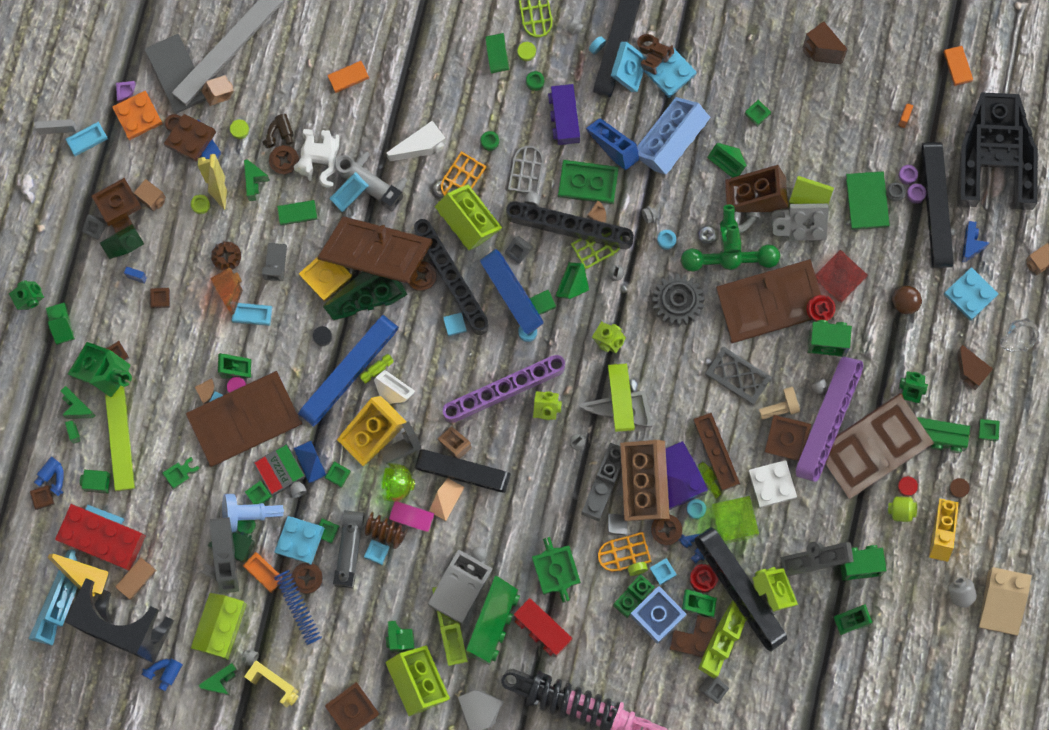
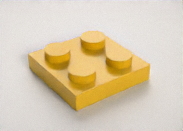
M317 258L299 273V276L324 302L352 278V275L344 266L321 261Z

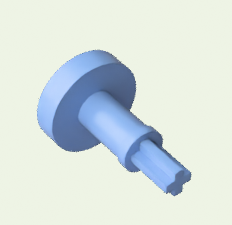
M235 494L223 495L222 518L230 517L232 533L237 531V523L241 520L263 521L265 517H283V505L264 506V503L237 505Z

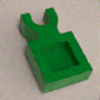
M192 457L188 458L184 465L181 466L178 462L162 473L173 490L189 480L188 474L199 471L198 466L194 468L188 466L189 463L193 462Z

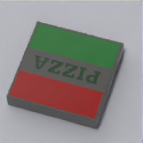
M287 443L253 462L272 496L290 487L294 482H299L306 478Z

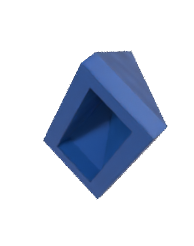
M312 441L294 448L308 483L326 476Z

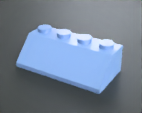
M675 97L637 146L640 161L652 170L666 175L711 117L699 103Z

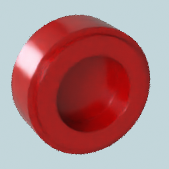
M910 476L903 477L898 483L899 493L906 497L914 495L918 489L917 481Z

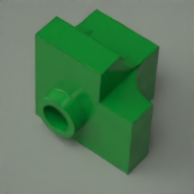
M396 620L388 621L386 647L390 648L391 653L415 649L413 629H401L398 627Z

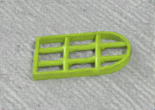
M519 0L522 25L525 32L534 38L546 36L552 29L553 20L549 0H547V4L542 5L541 1L537 0L538 4L536 6H531L530 0H527L528 5L523 8L521 0ZM543 7H548L550 18H543ZM539 8L540 20L534 21L532 11ZM523 10H529L531 19L529 22H524ZM551 21L549 30L546 31L545 24ZM536 23H542L543 34L536 35ZM525 25H532L533 34L527 30Z
M610 232L605 235L602 233L603 237L612 235ZM582 239L571 243L577 258L580 259L585 270L613 256L620 250V248H617L613 251L611 246L605 245L595 251L592 247L595 242L590 243L585 240V246L576 250L574 244L582 241ZM589 247L592 251L591 254L581 258L578 252ZM608 248L611 253L599 259L598 253ZM595 256L597 261L586 266L583 261Z

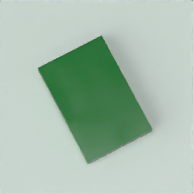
M563 160L558 197L614 204L619 167Z
M884 171L846 174L851 230L889 227Z

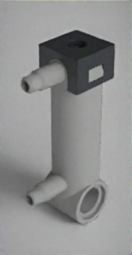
M364 152L356 162L348 155H342L337 158L336 169L342 178L349 179L356 172L369 185L364 191L379 200L391 212L394 211L403 199L401 190L407 182L405 177L394 187L362 167L370 155L368 152ZM343 164L350 165V168L346 170L341 169Z

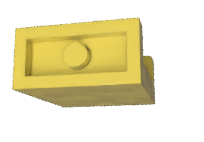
M258 661L254 662L244 676L256 685L263 675L284 690L286 694L280 703L285 707H288L289 704L292 706L299 697L297 689Z

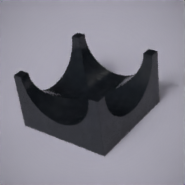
M86 578L65 623L87 635L151 663H155L174 620L165 617L162 623L153 629L159 610L150 606L145 615L136 622L128 625H114L109 614V599L112 593L103 589L102 594H100L94 604L92 591L95 582Z

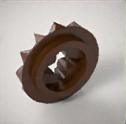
M287 145L276 147L269 156L271 169L283 175L292 173L294 165L299 161L296 150ZM286 156L289 163L281 165L279 158L284 159Z
M223 241L220 244H216L212 250L211 260L219 270L230 271L239 265L242 255L236 244ZM224 249H226L228 254H231L228 256V263L224 257H221L224 255Z
M421 261L410 280L409 286L416 291H425L432 288L437 277L435 268L430 263ZM417 271H418L419 273H421V274L426 273V275H425L426 282L423 281L422 279L417 280V279H418Z
M669 514L670 519L654 520L652 523L651 534L654 540L661 545H672L682 535L681 522L673 515ZM664 522H666L668 528H675L669 532V538L665 532H658L664 529Z
M307 563L299 564L293 570L291 579L294 578L292 583L296 582L293 586H298L296 590H300L304 594L314 593L320 588L323 580L321 570L313 563L311 565ZM307 570H309L310 577L315 579L309 580L306 586L305 581L299 577H305Z

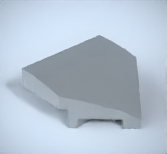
M474 690L458 697L469 730H485L496 723L499 710L504 704V700L480 690Z

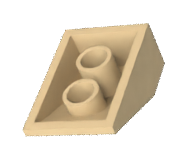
M995 567L988 570L979 628L1018 636L1032 575Z

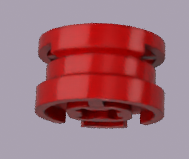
M814 296L807 303V315L815 322L817 320L828 321L835 313V303L828 296Z
M709 564L697 565L690 575L691 586L700 593L710 592L718 582V577Z

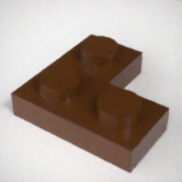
M697 615L693 634L674 630L670 650L703 658L714 634L717 620Z

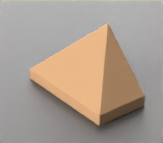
M447 478L437 491L429 512L446 521L465 487Z

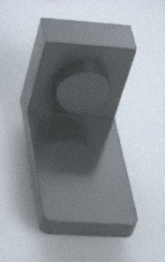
M268 243L266 267L262 269L264 280L284 281L286 244Z
M409 421L402 424L405 430L402 433L404 439L380 450L387 465L422 448Z

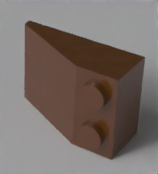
M779 165L725 180L727 205H733L735 212H773L788 208L786 177Z

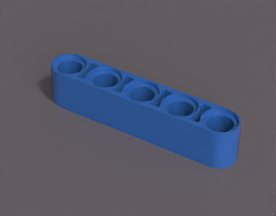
M494 249L480 260L482 266L522 330L529 335L543 325L544 322L502 254L497 249Z

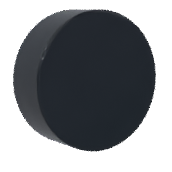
M325 326L317 327L313 332V340L319 346H326L332 341V333Z

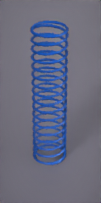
M288 570L275 576L274 579L276 581L280 580L279 582H277V585L282 584L279 587V589L284 588L281 591V593L287 592L283 595V597H287L285 601L291 600L287 603V605H292L289 607V609H294L291 612V614L296 613L293 616V618L299 617L295 620V622L301 621L297 624V626L303 625L299 628V630L305 629L301 632V634H306L303 638H308L305 641V643H307L306 645H309L321 639L322 636L310 640L314 636L318 635L320 632L309 635L318 629L315 628L307 631L316 624L304 627L309 623L313 622L314 619L302 623L305 620L312 617V615L300 619L301 617L310 613V611L298 615L302 611L306 610L308 607L295 611L306 604L303 603L298 606H295L304 599L291 603L292 601L296 600L302 595H298L296 597L289 599L293 595L300 592L299 590L294 593L288 594L289 592L298 588V586L286 590L290 586L296 584V582L282 587L283 585L287 584L288 582L294 579L292 578L287 581L281 582L292 575L289 574L287 576L279 578L290 572V570Z

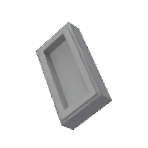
M72 119L35 122V129L39 134L77 132L76 124Z

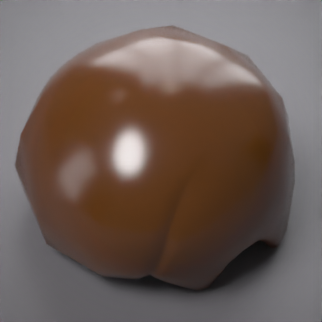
M901 286L894 291L892 301L895 309L900 313L913 314L920 309L922 297L915 287Z

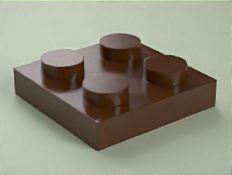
M183 114L165 140L164 145L197 162L216 134L214 128Z
M125 178L92 195L108 226L142 208Z
M773 415L764 453L799 461L809 437L811 424Z
M357 682L325 705L341 730H360L380 715Z

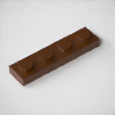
M712 413L693 419L721 491L740 485Z

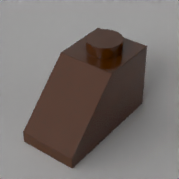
M962 345L957 352L960 378L965 386L976 390L993 368Z

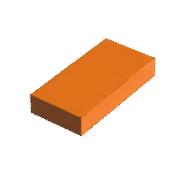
M963 46L944 50L954 86L972 82L973 77Z
M362 61L327 75L335 93L369 79Z
M255 552L243 567L272 593L278 586L277 582L280 581L274 579L279 573Z

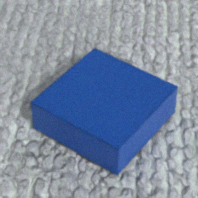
M126 267L124 271L127 278L145 284L147 277L144 272L130 267Z

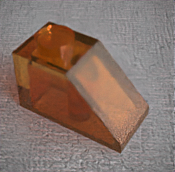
M228 268L210 279L229 313L233 315L243 289L240 286L242 280L237 272L233 273L231 268Z

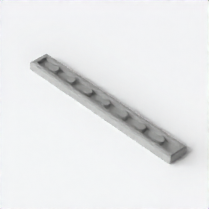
M258 0L174 89L172 95L187 106L202 90L205 82L211 80L284 3V0Z

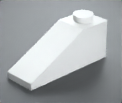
M431 121L388 151L387 158L389 161L431 155L434 152L438 153L445 147L446 139L434 122Z

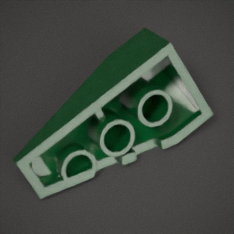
M362 272L326 302L323 308L334 321L355 315L357 312L366 309L368 311L374 310V307L384 304L385 306L392 305L408 294L400 281Z

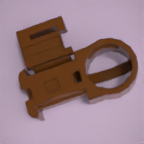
M651 34L641 35L637 40L639 51L648 56L646 60L643 59L641 61L642 69L656 75V68L662 62V59L663 62H667L674 54L673 45L670 47L659 43V39ZM648 41L653 42L650 46L644 44V42Z

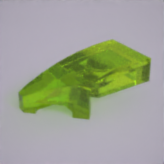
M702 461L698 464V469L709 492L716 499L722 495L714 481L716 476L712 469Z

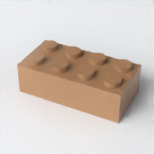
M648 440L620 443L625 521L670 519L665 441Z

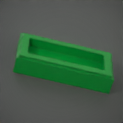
M315 200L277 206L281 226L318 220Z

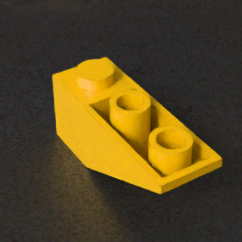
M939 498L929 558L949 561L954 548L959 502Z

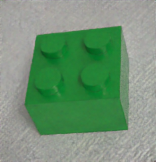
M826 320L813 322L809 330L807 353L846 357L850 349L852 326L847 325L845 322L830 324Z
M877 545L866 546L864 550H858L857 547L852 548L854 562L840 565L842 581L882 576L887 571L883 547L878 548Z

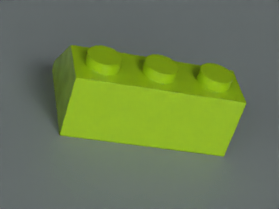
M469 184L447 193L434 206L468 250L480 246L502 229V226Z
M209 593L191 649L228 660L247 604L242 600L229 596Z
M427 645L399 653L385 662L408 716L424 712L450 700Z

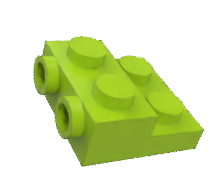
M775 567L755 572L756 576L752 577L754 588L759 596L767 595L768 604L773 612L798 605L784 568L776 570Z

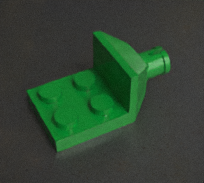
M86 342L68 372L70 377L93 385L109 397H112L120 386L126 387L129 385L125 380L130 382L132 380V376L129 373L131 364L111 350Z

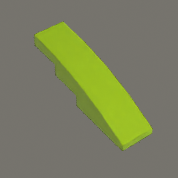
M627 363L608 365L615 432L633 431L635 427Z
M432 587L433 594L437 587ZM437 611L448 666L468 662L460 623Z
M733 600L719 622L698 667L699 670L712 678L718 677L724 660L728 659L733 644L739 640L746 622L745 617Z

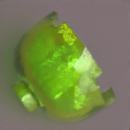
M388 463L390 467L385 468L382 480V489L386 488V495L382 494L384 501L400 502L408 497L411 490H414L415 479H412L411 472L404 465Z

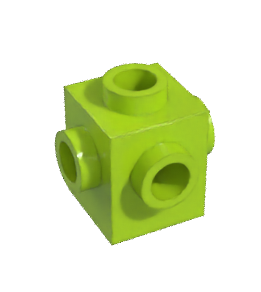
M602 321L592 335L598 347L605 352L610 350L617 353L626 339L619 326L615 324L609 325Z
M536 391L533 418L556 420L557 413H561L562 401H558L559 394L550 391Z

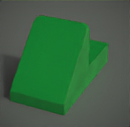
M244 160L247 198L249 201H257L256 194H259L258 182H268L270 179L265 172L252 162Z
M61 303L47 307L48 325L56 345L75 340L66 304Z
M67 386L60 390L64 395L62 399L71 406L63 413L66 419H87L96 416Z
M685 589L682 610L685 613H696L707 617H714L717 598Z
M231 663L199 684V687L205 691L230 696L222 682L225 681L227 683L236 677L235 673L238 670Z

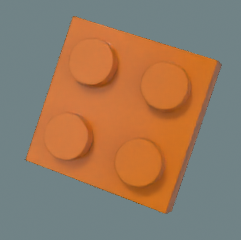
M146 90L112 106L129 140L163 124Z

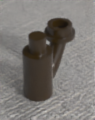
M287 114L276 116L275 120L269 125L266 139L262 142L266 148L276 146V138L273 135L277 128L281 139L285 140L286 145L293 144L292 137L294 134Z

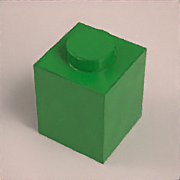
M84 469V474L80 476V486H82L85 492L108 494L111 475L107 471Z

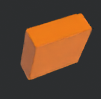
M906 104L898 123L900 127H906L913 105Z

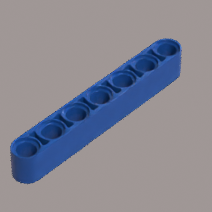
M382 315L304 404L298 415L313 427L317 425L395 335L399 327L385 315Z

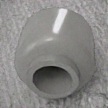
M959 577L949 585V593L953 604L966 608L971 606L976 600V590L970 579Z

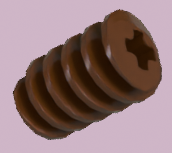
M371 512L364 528L365 536H369L372 533V539L375 540L379 536L380 543L386 539L387 546L393 543V548L397 549L402 544L408 528L402 532L401 524L394 528V521L387 525V518L381 522V515L374 519V512Z

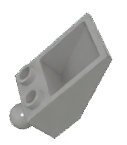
M476 547L472 550L471 556L458 549L428 605L462 624L493 569L482 563L487 557L486 550L483 547Z

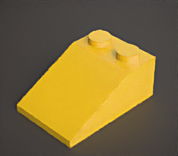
M382 396L370 398L342 432L337 441L362 466H365L403 428L402 424L407 421Z

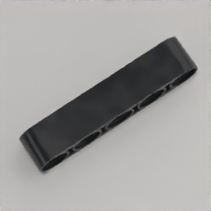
M424 449L419 450L415 464L416 470L501 493H506L511 473Z

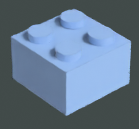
M658 586L631 612L630 617L658 644L687 614Z

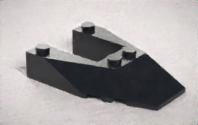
M981 92L961 145L957 206L977 207L980 201V167L1014 168V209L1033 210L1037 205L1038 148L1034 143L1033 133L1028 125L1019 94Z

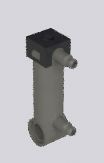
M344 511L337 567L333 580V585L336 587L354 589L358 551L364 524L363 512Z

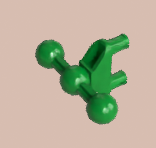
M728 204L723 206V220L720 222L722 249L720 253L702 254L698 249L690 248L682 253L680 260L685 270L695 272L699 271L703 265L720 264L726 270L737 269L741 263L756 262L763 268H772L779 263L781 255L774 245L769 244L763 245L755 252H741L742 243L738 223L735 220V208L733 205Z

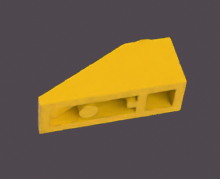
M56 554L48 555V559L78 589H81L85 579L88 578L95 582L92 596L102 594L108 571Z

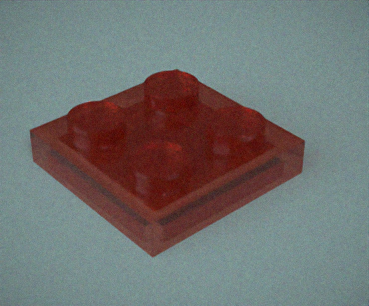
M839 250L815 276L817 281L842 303L868 277V274L843 251Z

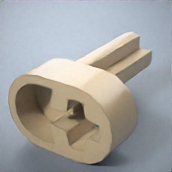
M793 386L783 389L785 402L759 409L762 420L771 418L773 415L778 416L788 412L792 415L800 412Z

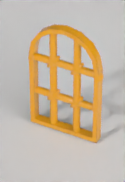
M461 151L441 182L443 195L445 196L452 185L458 188L463 187L470 177L475 179L471 186L473 189L487 166ZM463 155L467 159L460 168L456 163ZM469 160L476 163L470 173L464 170ZM480 165L483 169L478 177H475L473 172ZM455 167L458 169V172L453 180H450L447 177ZM463 172L466 174V179L460 186L455 182L460 173ZM446 180V181H448V182H450V183H449V186L447 187V189H446L445 192H444V190H443V184H444V181Z
M643 532L615 540L612 539L604 543L598 552L600 565L605 570L611 572L622 571L629 567L620 568V561L630 559L635 564V557L646 554L649 560L644 562H652ZM642 535L643 541L634 544L630 543L629 538ZM627 540L628 545L619 548L614 547L613 542ZM611 544L612 550L601 552L604 546ZM645 545V552L633 554L632 547ZM629 549L630 556L617 558L616 551ZM609 553L614 555L615 560L602 563L600 560L602 555ZM614 563L617 569H609L605 565Z

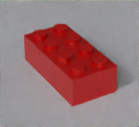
M70 504L55 540L129 571L133 567L146 535Z

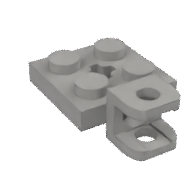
M828 203L790 204L789 210L773 211L771 213L773 234L788 236L789 241L827 240ZM808 219H810L811 222H813L810 225L803 224L807 222Z

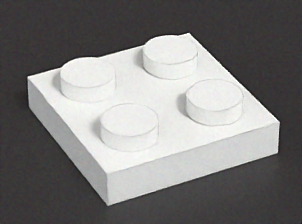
M786 460L748 471L759 508L797 498Z

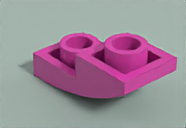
M394 501L389 519L429 532L434 513Z

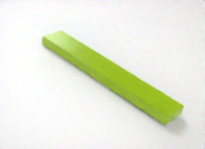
M120 386L112 397L105 394L116 492L135 489L125 387Z

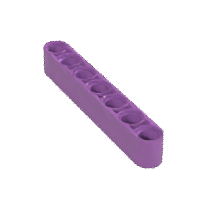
M553 355L444 405V419L449 423H455L553 379L564 372L565 360L560 355ZM559 362L562 366L559 369H554L551 364ZM540 369L544 372V375L536 377L534 372ZM524 377L527 382L524 385H519L516 382L517 379ZM502 385H506L510 389L508 392L502 393L499 391V388ZM484 393H489L492 395V398L484 401L481 396ZM467 401H472L474 406L467 409L464 407V404ZM449 409L457 411L453 417L448 416L446 412Z
M845 356L840 359L796 467L797 477L814 482L820 478L863 371V362L861 360Z

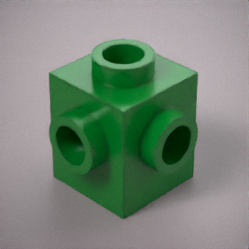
M27 280L18 283L17 288L9 293L17 310L35 308L39 305V301L44 298L41 287L36 282Z
M907 371L905 378L901 377L899 389H902L901 394L904 400L920 403L922 395L926 394L928 384L925 383L926 376L918 372Z

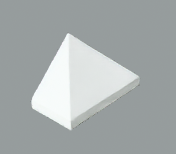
M385 370L374 380L379 396H382L389 404L406 402L415 393L413 389Z

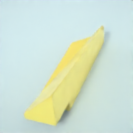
M211 154L210 159L200 157L198 158V168L205 182L208 183V193L225 210L227 188L225 186V175L215 154Z

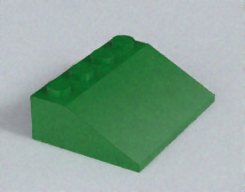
M498 576L494 577L466 649L468 657L488 665L497 659L499 651L496 650L499 642L503 643L506 632H504L505 625H510L513 614L510 612L513 606L517 607L520 595H517L518 589Z

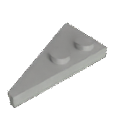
M645 390L631 393L634 424L652 428L653 425ZM611 397L579 404V409L582 411L613 418Z

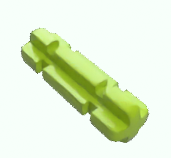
M386 354L382 357L381 361L378 360L370 366L367 372L361 373L360 379L365 384L372 380V377H376L385 370L386 366L389 367L393 364V358Z

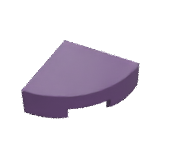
M135 81L116 83L118 103L131 97L135 90Z

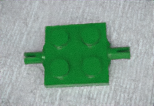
M548 537L547 540L546 538L543 539L546 550L542 554L532 556V560L543 595L559 592L562 603L570 601L567 589L581 584L570 546L553 548L551 537Z

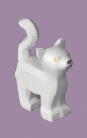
M304 129L303 138L305 142L301 148V158L294 165V171L307 176L308 180L311 181L313 173L312 163L328 165V169L324 170L319 176V182L322 186L330 188L334 183L326 179L336 169L335 161L339 149L340 136L338 134L331 136L330 131L322 130L321 137L324 139L323 143H314L313 131Z

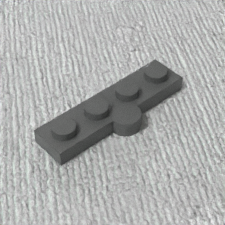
M811 542L808 544L805 552L780 557L782 568H784L787 577L854 562L851 542L823 547L819 542Z

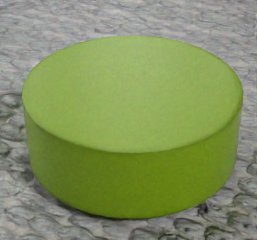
M523 42L518 46V57L521 60L531 61L535 58L536 48L534 44Z
M238 119L230 125V132L234 138L244 139L249 134V126L244 120Z
M196 195L191 200V208L197 214H205L210 209V202L205 195Z
M638 562L627 568L629 576H637L648 571L645 562Z

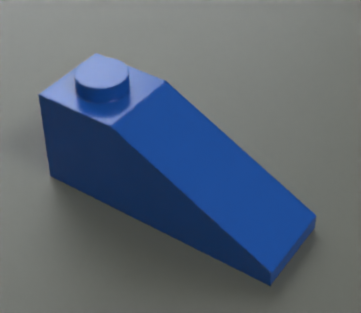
M601 118L586 128L587 132L607 155L623 169L627 170L640 160L637 144Z

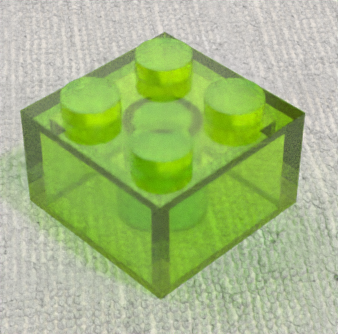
M750 496L711 505L710 509L715 530L726 544L758 537L759 530Z

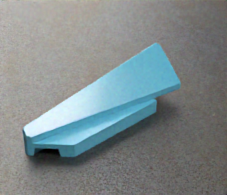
M68 550L65 558L77 561L75 550ZM60 570L29 636V639L32 641L53 645L57 626L62 627L77 587Z

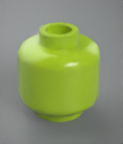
M894 497L893 502L888 504V514H892L894 521L911 522L913 518L917 517V502H914L911 497Z

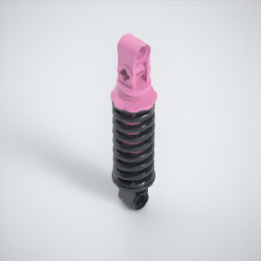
M509 669L501 679L502 686L505 689L527 697L526 706L535 707L540 702V710L545 711L550 705V714L555 715L559 708H561L560 718L564 719L567 715H570V722L572 723L576 722L579 718L580 726H585L589 722L591 730H595L597 726L600 727V730H641V727H643V730H668L647 719L636 717L633 711L623 710V702L614 703L610 698H606L604 702H601L602 696L600 694L591 698L592 692L587 690L583 695L581 694L582 688L579 686L571 692L572 684L569 682L565 684L562 690L561 679H557L552 686L551 675L545 674L541 670L533 677L516 669ZM513 675L516 678V683L510 684L506 677Z

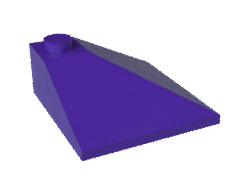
M683 441L666 448L669 510L707 494L708 488Z

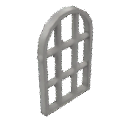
M524 146L515 153L512 160L513 165L508 190L521 193L533 192L530 191L532 180H537L538 184L535 193L538 194L542 168L544 167L543 155L534 146ZM527 149L534 150L532 161L525 159ZM524 150L522 159H516L518 153ZM537 152H538V153L540 154V156H541V159H542V162H541V163H540V162H536V161H537V160H536V154H537ZM515 162H520L521 164L519 174H513ZM524 163H528L531 166L530 176L523 174ZM534 165L541 166L539 178L533 175ZM512 177H518L517 189L510 188ZM522 178L528 179L527 190L520 189Z

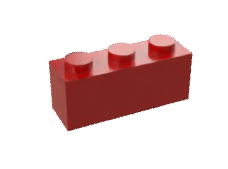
M531 598L514 613V623L521 629L525 627L530 632L528 636L534 642L540 641L544 645L542 649L549 656L554 655L557 657L573 640Z

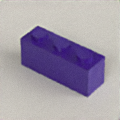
M574 85L551 86V93H548L549 104H553V111H550L551 122H555V128H552L553 140L557 139L558 145L580 143Z

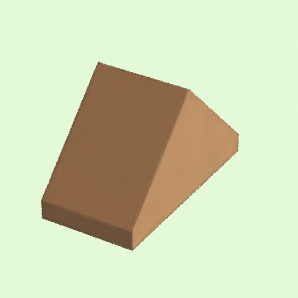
M452 426L438 438V441L455 458L460 459L472 448L470 441Z

